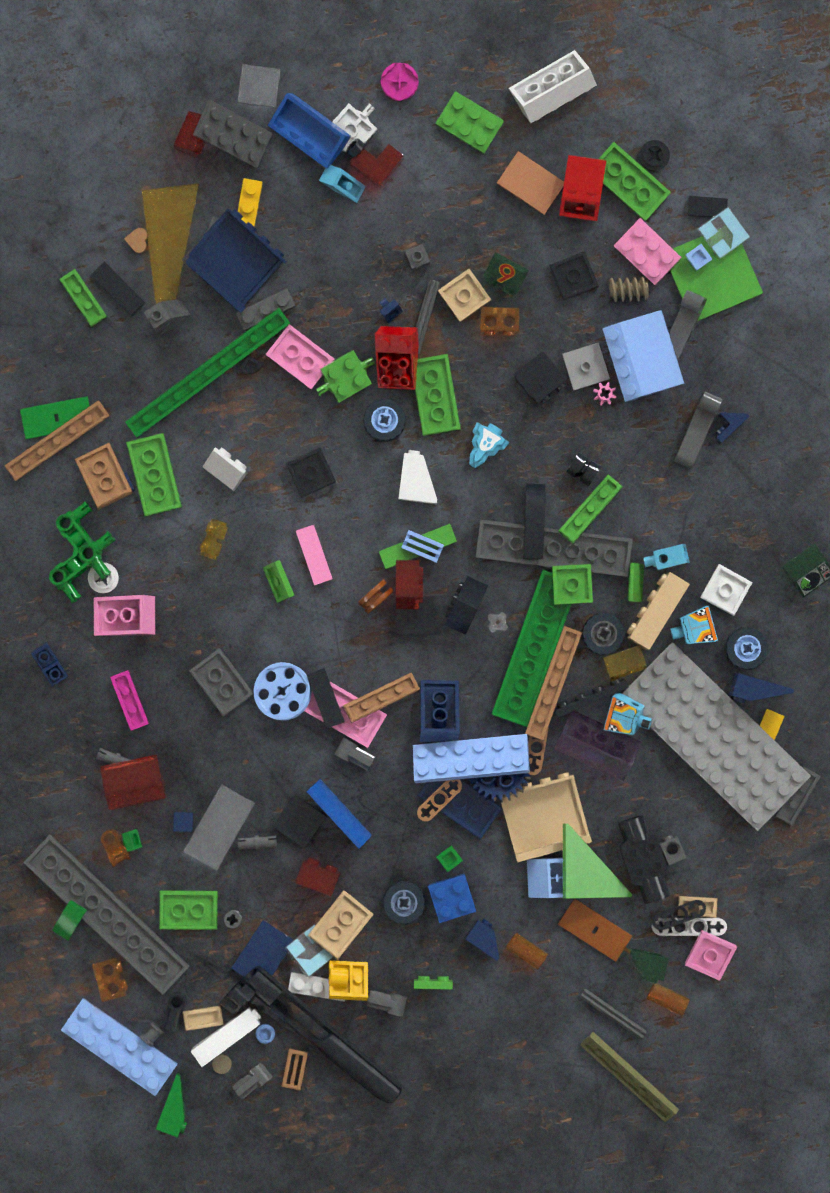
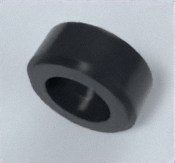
M359 138L353 140L347 147L346 153L351 158L356 157L362 151L364 142Z

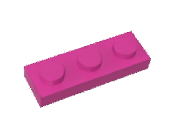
M129 670L110 677L130 730L148 725V719Z

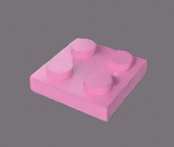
M701 930L685 961V966L720 981L737 946Z

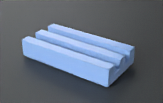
M408 530L401 548L437 563L444 545ZM414 536L439 548L435 550L409 538ZM411 543L435 553V558L406 545Z

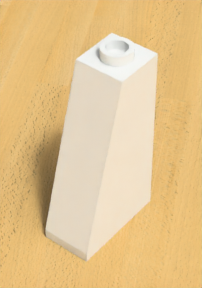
M248 1007L192 1048L191 1053L201 1067H203L260 1025L259 1019L261 1016L255 1008L252 1010Z

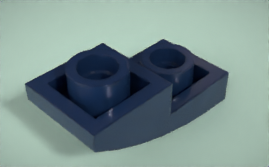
M47 642L31 652L32 657L52 687L68 677Z

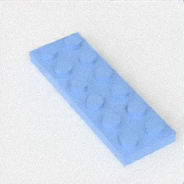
M527 734L413 745L414 782L425 783L530 773Z
M84 998L61 1029L62 1032L154 1096L157 1095L178 1064L155 1047L146 1044L138 1035Z

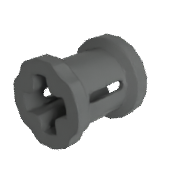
M231 910L224 917V923L229 928L238 927L242 921V916L237 910ZM232 914L238 919L234 924H231V920L228 919Z
M152 1021L148 1030L140 1035V1038L151 1047L154 1046L156 1039L165 1033L158 1024Z

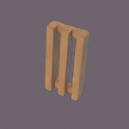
M289 1048L282 1087L301 1090L308 1052ZM292 1054H296L290 1084H287ZM302 1055L303 1060L298 1085H294L299 1056Z

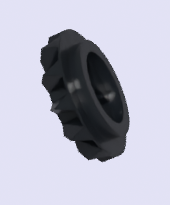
M651 140L641 147L639 158L643 167L650 171H659L669 162L670 152L663 142ZM660 150L658 154L659 160L653 159L649 161L651 157L649 151L655 153Z

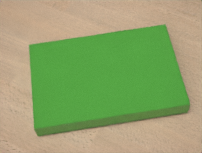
M160 890L159 929L217 930L218 891Z

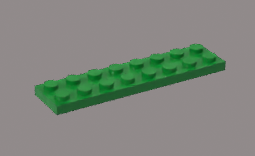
M542 570L492 711V715L528 727L571 606V604L554 605L553 575L551 572Z

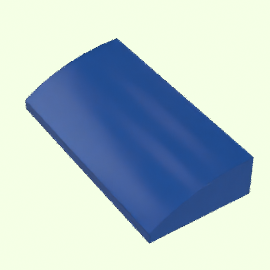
M293 93L285 95L268 124L270 128L325 168H328L334 162L351 138V135Z
M321 779L307 791L358 849L372 836Z

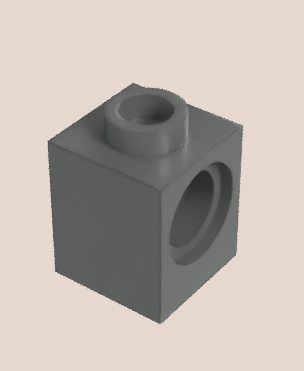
M423 244L405 251L412 272L430 265V260Z
M670 834L661 838L660 846L668 865L687 858L677 836L673 837ZM673 843L677 846V851L674 854H669L667 846Z

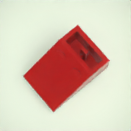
M568 155L559 216L597 221L606 160Z
M380 326L375 333L378 388L415 390L419 349L418 328Z

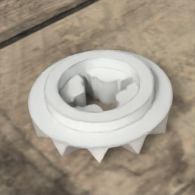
M104 563L109 571H111V575L106 579L108 585L103 581L96 582L100 576L93 567L90 569L88 582L94 591L108 593L117 586L119 580L118 572L111 564Z

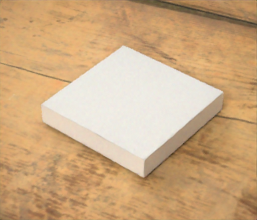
M718 564L700 598L734 616L753 582Z

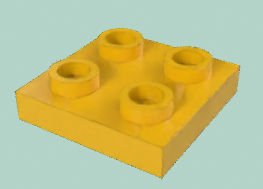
M330 960L329 999L367 1001L368 962Z

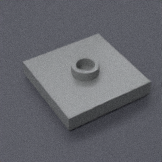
M599 343L562 354L573 391L610 380Z

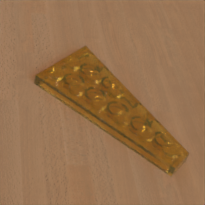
M199 183L142 190L156 304L162 301L176 300L184 263L182 259L187 248Z

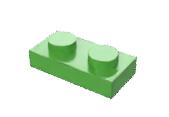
M280 560L263 567L277 603L294 596Z
M418 976V979H414V989H453V980H449L448 976H437V979H430V976Z

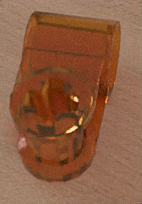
M107 829L101 836V842L106 850L109 861L113 867H116L118 863L126 859L130 860L131 856L127 852L119 833L114 829ZM108 833L113 834L115 842L108 843L105 840V835Z

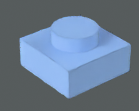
M702 244L685 255L696 271L712 260Z

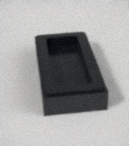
M689 196L688 216L714 218L727 209L728 199Z

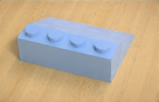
M662 310L602 328L625 402L684 384Z

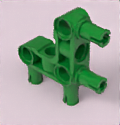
M86 501L73 512L68 511L60 515L56 520L59 532L74 547V552L69 559L63 563L60 562L50 572L49 580L58 590L65 593L72 604L77 601L76 599L79 600L82 597L72 585V581L88 568L93 567L101 580L107 578V575L111 574V571L102 561V553L106 547L116 541L109 531L96 542L91 539L80 524V520L93 511ZM68 518L70 526L65 529L63 521ZM91 548L93 550V556L90 559H88L86 557V551ZM61 572L63 580L58 583L56 575Z

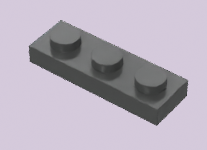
M287 288L245 308L242 313L237 312L236 315L244 331H246L278 307L282 312H285L296 305Z

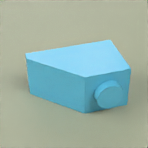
M332 165L325 168L319 179L321 183L356 203L366 187L344 170Z

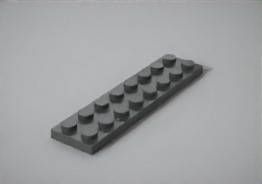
M480 519L476 558L544 567L591 564V573L628 577L633 539L582 533L572 544L558 532L559 529L544 528L543 559H524L525 525Z

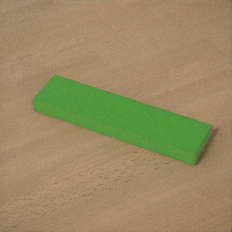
M607 475L558 532L573 544L623 486L610 475Z
M450 524L422 534L424 537L443 544V547L457 542ZM416 537L412 538V540L435 550L439 548ZM403 542L379 551L385 569L417 558L419 555L401 548ZM411 543L406 545L425 554L430 552Z

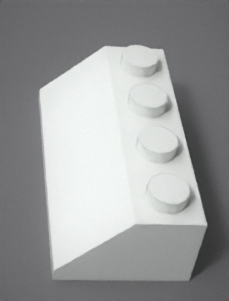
M574 50L511 86L509 90L524 116L532 123L565 103L572 101L584 92H588L597 84L590 68Z

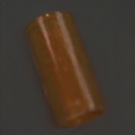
M517 932L506 946V949L537 970L548 956V953Z
M656 982L652 985L647 996V1000L680 1016L684 1014L690 1001L689 998Z

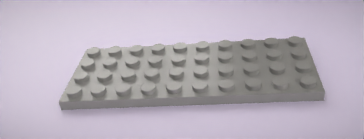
M673 642L622 693L645 706L643 716L652 718L650 728L756 831L811 777L805 769Z

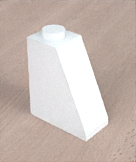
M409 450L408 453H404L399 500L437 504V497L424 456L420 455V451Z

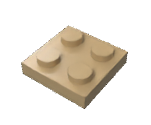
M470 269L438 290L459 322L491 301V298Z

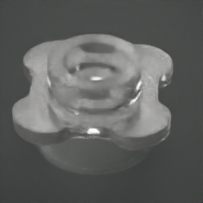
M504 612L497 615L489 614V630L491 632L496 630L506 631L508 628L505 620L507 615Z

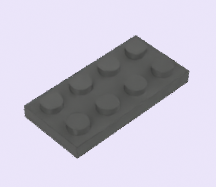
M212 100L207 101L193 133V136L254 168H258L272 135L266 129Z

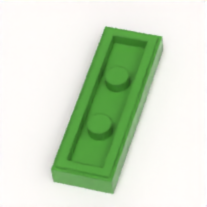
M76 269L59 279L91 327L107 318V315Z

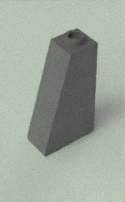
M181 299L159 302L144 312L159 336L191 316V313Z

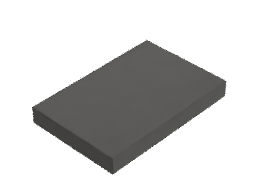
M221 648L189 670L223 717L254 695Z

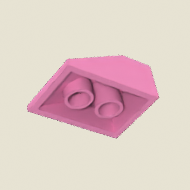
M155 596L94 597V636L155 635Z

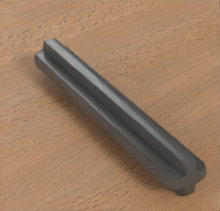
M430 280L416 325L419 342L418 354H420L440 286V282Z
M584 989L580 994V998L639 1039H643L646 1035L645 1029L589 990Z

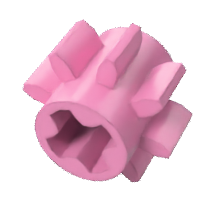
M609 382L606 386L599 383L600 389L593 390L594 393H597L594 400L599 399L601 401L600 406L604 402L611 405L610 398L616 399V396L612 395L616 388L611 389ZM602 389H604L605 392L609 391L607 399L604 396H600V394L602 393Z

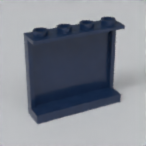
M227 208L182 261L234 309L242 313L246 308L244 305L279 265L281 263L285 264L287 261L282 258L284 254L278 248L273 249L269 246L271 242L264 235L260 237L255 233L257 229L250 222L246 224L241 220L243 216L236 209L232 211Z

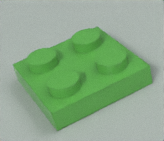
M591 564L552 566L554 605L593 603Z

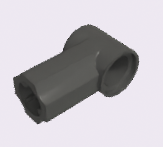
M344 737L334 753L341 759L352 762L368 771L375 758L371 753L359 748L357 744Z
M371 990L367 1006L384 1010L392 1015L403 1016L407 997Z
M261 1062L251 1068L247 1075L232 1086L241 1099H244L257 1087L263 1086L273 1077Z

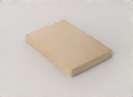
M343 890L307 936L338 960L374 914Z

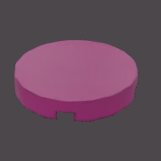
M393 63L386 67L382 73L381 87L385 95L395 101L408 100L417 91L419 84L418 75L410 65L406 63Z

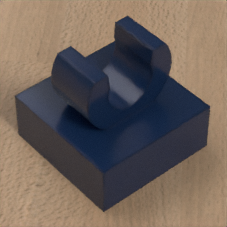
M386 298L379 302L383 308L380 310V313L387 323H390L403 312L395 299L390 303Z

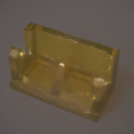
M640 645L603 658L610 681L647 668Z

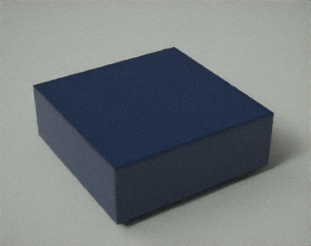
M174 812L173 831L193 832V812Z

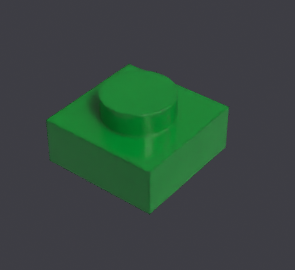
M137 829L122 833L123 844L127 852L142 847Z
M452 845L436 856L447 872L463 861Z

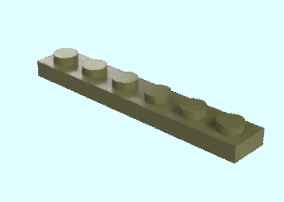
M594 1032L582 1041L580 1046L664 1122H667L678 1112L679 1109Z

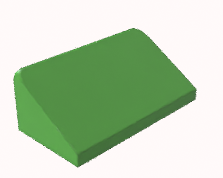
M630 563L628 602H642L643 564Z

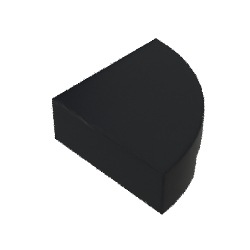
M247 355L239 369V373L245 375L256 373L263 367L264 363Z

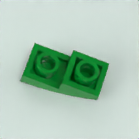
M70 900L52 931L69 941L87 910Z

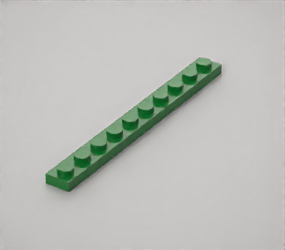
M278 307L126 420L125 423L136 437L140 436L290 324L289 320Z

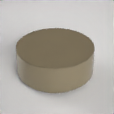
M219 1054L212 1062L214 1071L219 1074L227 1073L232 1066V1061L226 1054Z

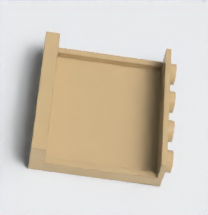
M569 772L559 774L558 779L544 778L539 780L540 784L532 785V782H530L528 786L522 785L523 793L517 791V798L513 794L510 795L511 801L504 797L501 804L517 862L563 850L564 823L569 824L586 844L592 842L574 775H569Z

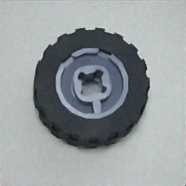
M399 881L387 889L383 898V908L389 919L395 923L410 924L418 920L423 914L425 897L422 890L416 884L409 881Z

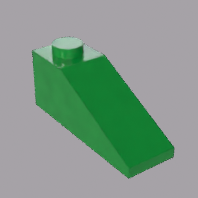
M177 1073L156 1127V1130L178 1137L179 1133L183 1134L187 1125L184 1122L186 1116L182 1076L180 1073Z

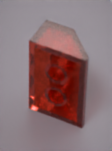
M157 755L100 766L109 810L166 798L165 785Z

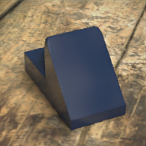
M719 413L718 415L728 426L723 425L716 432L718 434L715 438L716 441L721 444L749 415L745 413Z

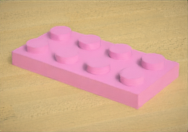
M330 682L345 721L332 728L368 748L387 714L378 710L351 724L343 705L358 697ZM312 691L310 702L304 711L324 722Z

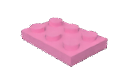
M641 218L614 245L655 286L682 258Z
M290 324L266 353L270 359L311 390L323 376L320 368L335 360Z

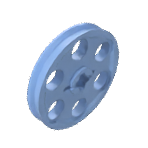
M280 662L266 667L259 674L254 685V699L258 708L265 715L276 720H290L299 716L307 708L311 699L312 688L306 673L290 663ZM289 668H292L295 672L294 677L291 679L285 677V672ZM270 671L276 674V679L273 682L267 681L266 678ZM300 683L306 685V691L302 694H299L296 690L297 685ZM280 687H282V688H286V687H287V689L285 690V693H286L285 696L282 695V694L279 695V693H280V690H279ZM263 689H267L269 692V696L265 700H262L259 696L260 691ZM292 701H297L299 704V708L295 712L289 709ZM274 704L280 706V712L276 715L271 713V707Z

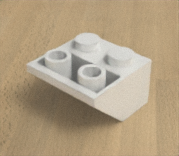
M215 447L203 468L235 491L248 474L245 470L247 467L238 459L235 462L231 460L230 457L232 455L222 447L220 450Z

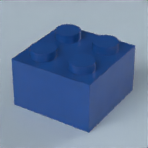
M464 873L428 884L439 923L476 912Z

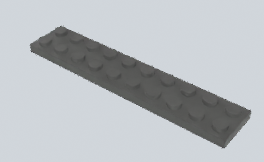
M51 834L23 862L64 902L68 904L72 900L87 911L82 919L162 995L190 967Z

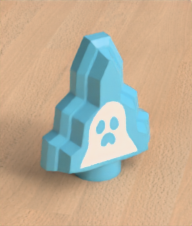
M476 423L472 431L474 433L472 440L474 448L470 453L469 465L476 468L483 464L488 456H495L499 450L505 449L509 441L501 436L503 432L501 429L491 423L487 427Z

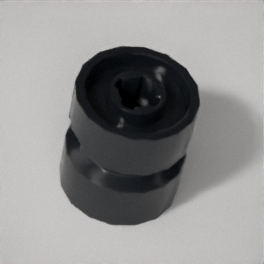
M579 451L566 472L574 478L580 477V481L589 487L602 465L594 460L588 461V456Z

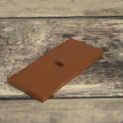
M575 898L558 923V925L615 962L632 938L631 934ZM595 926H597L598 930L596 933H592Z

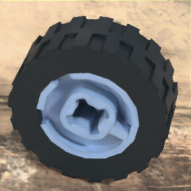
M391 399L374 401L368 406L364 414L365 429L377 441H392L399 437L406 424L403 408Z
M750 627L740 628L731 633L727 639L725 646L726 656L735 667L747 670L754 669L766 660L769 645L767 644L766 637L757 629Z

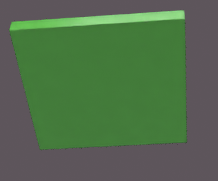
M727 226L718 229V232L709 239L701 236L673 248L682 257L670 270L681 299H683L687 290L707 298L698 321L763 294L742 243L721 258L712 248V246L724 239L731 249L733 234ZM702 244L712 260L696 271L685 255Z

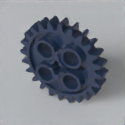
M528 773L500 775L498 787H495L498 776H492L493 779L490 782L484 781L486 777L471 778L470 782L474 784L473 788L475 791L479 790V796L485 793L484 797L486 800L491 796L493 802L499 798L501 803H503L504 797L511 801L510 795L513 794L517 798V791L523 793L522 785L528 786L525 779H531V776ZM505 780H512L509 785H503Z

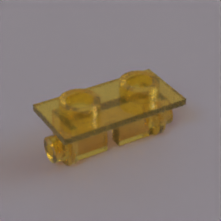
M211 519V522L206 527V538L201 543L200 555L215 560L217 556L219 557L222 544L216 542L217 538L224 540L228 528L226 527L227 523Z

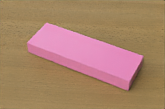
M311 525L297 530L296 533L314 585L332 580L315 526Z

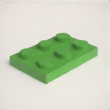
M455 91L435 125L485 154L504 120Z

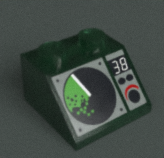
M812 544L781 566L803 598L830 579V566L816 544Z
M624 947L625 953L638 973L643 976V979L652 983H658V980L664 981L669 958L659 953Z

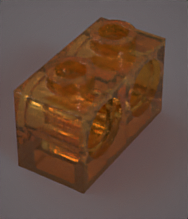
M481 307L480 332H484V335L495 336V332L503 333V336H515V333L519 332V308ZM487 317H492L496 323L494 326L489 327L485 324L484 320ZM505 318H512L515 324L512 327L505 326Z
M114 957L92 964L102 1002L126 995L125 991H128L126 980H122L120 972H123L121 961H117V958ZM111 965L114 969L113 974H106L104 966ZM109 984H116L119 988L118 992L111 993L108 988Z

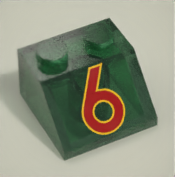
M495 252L483 277L486 278L485 281L490 285L496 286L497 284L503 287L502 291L505 293L517 295L528 276L529 270Z

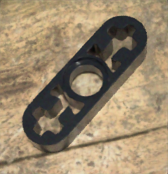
M694 900L654 915L652 925L657 930H665L693 920L705 914L706 905L701 900ZM695 903L698 906H702L700 914L692 912L690 913L692 917L688 918L685 906H688V910L694 908ZM677 909L682 910L685 914L684 919L681 921L674 918V912ZM670 912L673 924L670 925V921L664 922V927L656 924L658 916L664 919L668 917L666 913Z

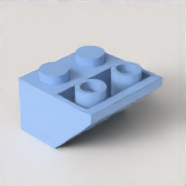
M563 857L528 859L529 898L563 897Z

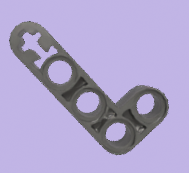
M689 290L686 291L681 301V308L669 333L678 363L707 301V298Z
M706 391L703 392L674 462L692 469L713 418L721 405L722 398Z

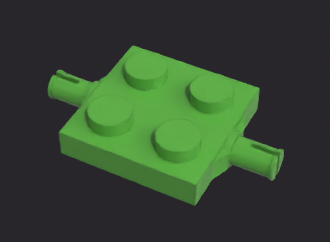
M351 350L320 368L325 384L316 388V392L321 396L323 393L330 391L337 402L340 403L372 384L367 376L366 368L375 364V361H372L374 359L370 357L361 362L354 350Z

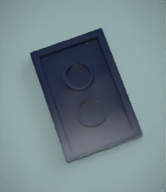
M263 920L231 969L245 976L253 968L260 965L269 974L273 975L288 953L287 947L295 940Z

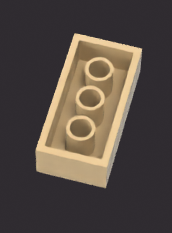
M671 572L661 575L657 582L659 587L656 591L652 590L647 598V601H649L648 605L642 607L636 616L639 618L637 623H632L626 632L629 634L627 637L629 640L645 650H650L690 585Z

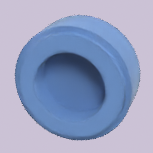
M262 1024L256 1030V1038L260 1043L268 1044L275 1037V1030L269 1024Z

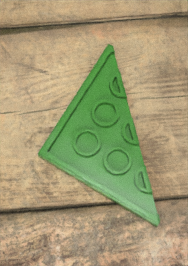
M564 823L563 898L632 897L630 891L569 824Z

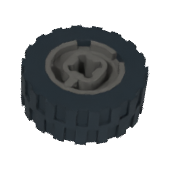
M598 613L590 617L584 624L582 630L584 644L595 654L609 655L614 653L624 642V626L612 614Z

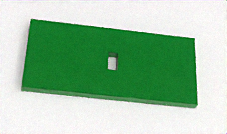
M88 396L20 409L25 438L31 439L51 434L90 406ZM55 414H58L59 421L57 422L55 420Z

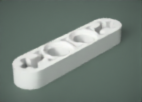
M658 918L656 924L658 925L659 922L662 921V924L664 925V922L672 920L671 918ZM675 918V919L678 920V921H681V920H683L684 918ZM695 918L684 922L685 929L682 932H677L674 926L671 927L672 932H668L669 928L659 932L653 925L652 930L660 936H699L700 932H696L693 928L695 922H703V931L707 932V921H710V925H716L717 921H720V924L723 925V928H720V932H717L715 928H709L710 932H708L714 936H719L726 932L727 924L721 918Z

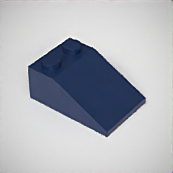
M735 673L729 696H733V701L745 703L746 700L753 701L794 693V689Z
M421 680L420 742L458 741L460 734L459 681Z

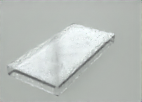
M221 784L184 852L218 870L255 803Z

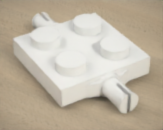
M348 104L333 120L334 124L351 135V138L342 150L345 153L353 140L359 138L365 144L377 131V128L368 119V116L375 110L372 105L368 104L361 112Z

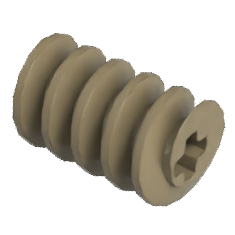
M628 277L624 279L623 283L621 278H617L616 283L613 278L609 279V299L613 297L614 301L617 302L618 297H621L622 302H624L626 296H628L630 302H632L634 296H636L637 301H640L641 296H644L645 301H648V279L645 282L644 278L640 277L639 283L636 277L632 278L631 283Z

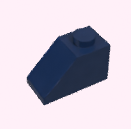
M484 918L482 921L477 919L465 939L498 961L499 953L495 932L491 928L493 924Z

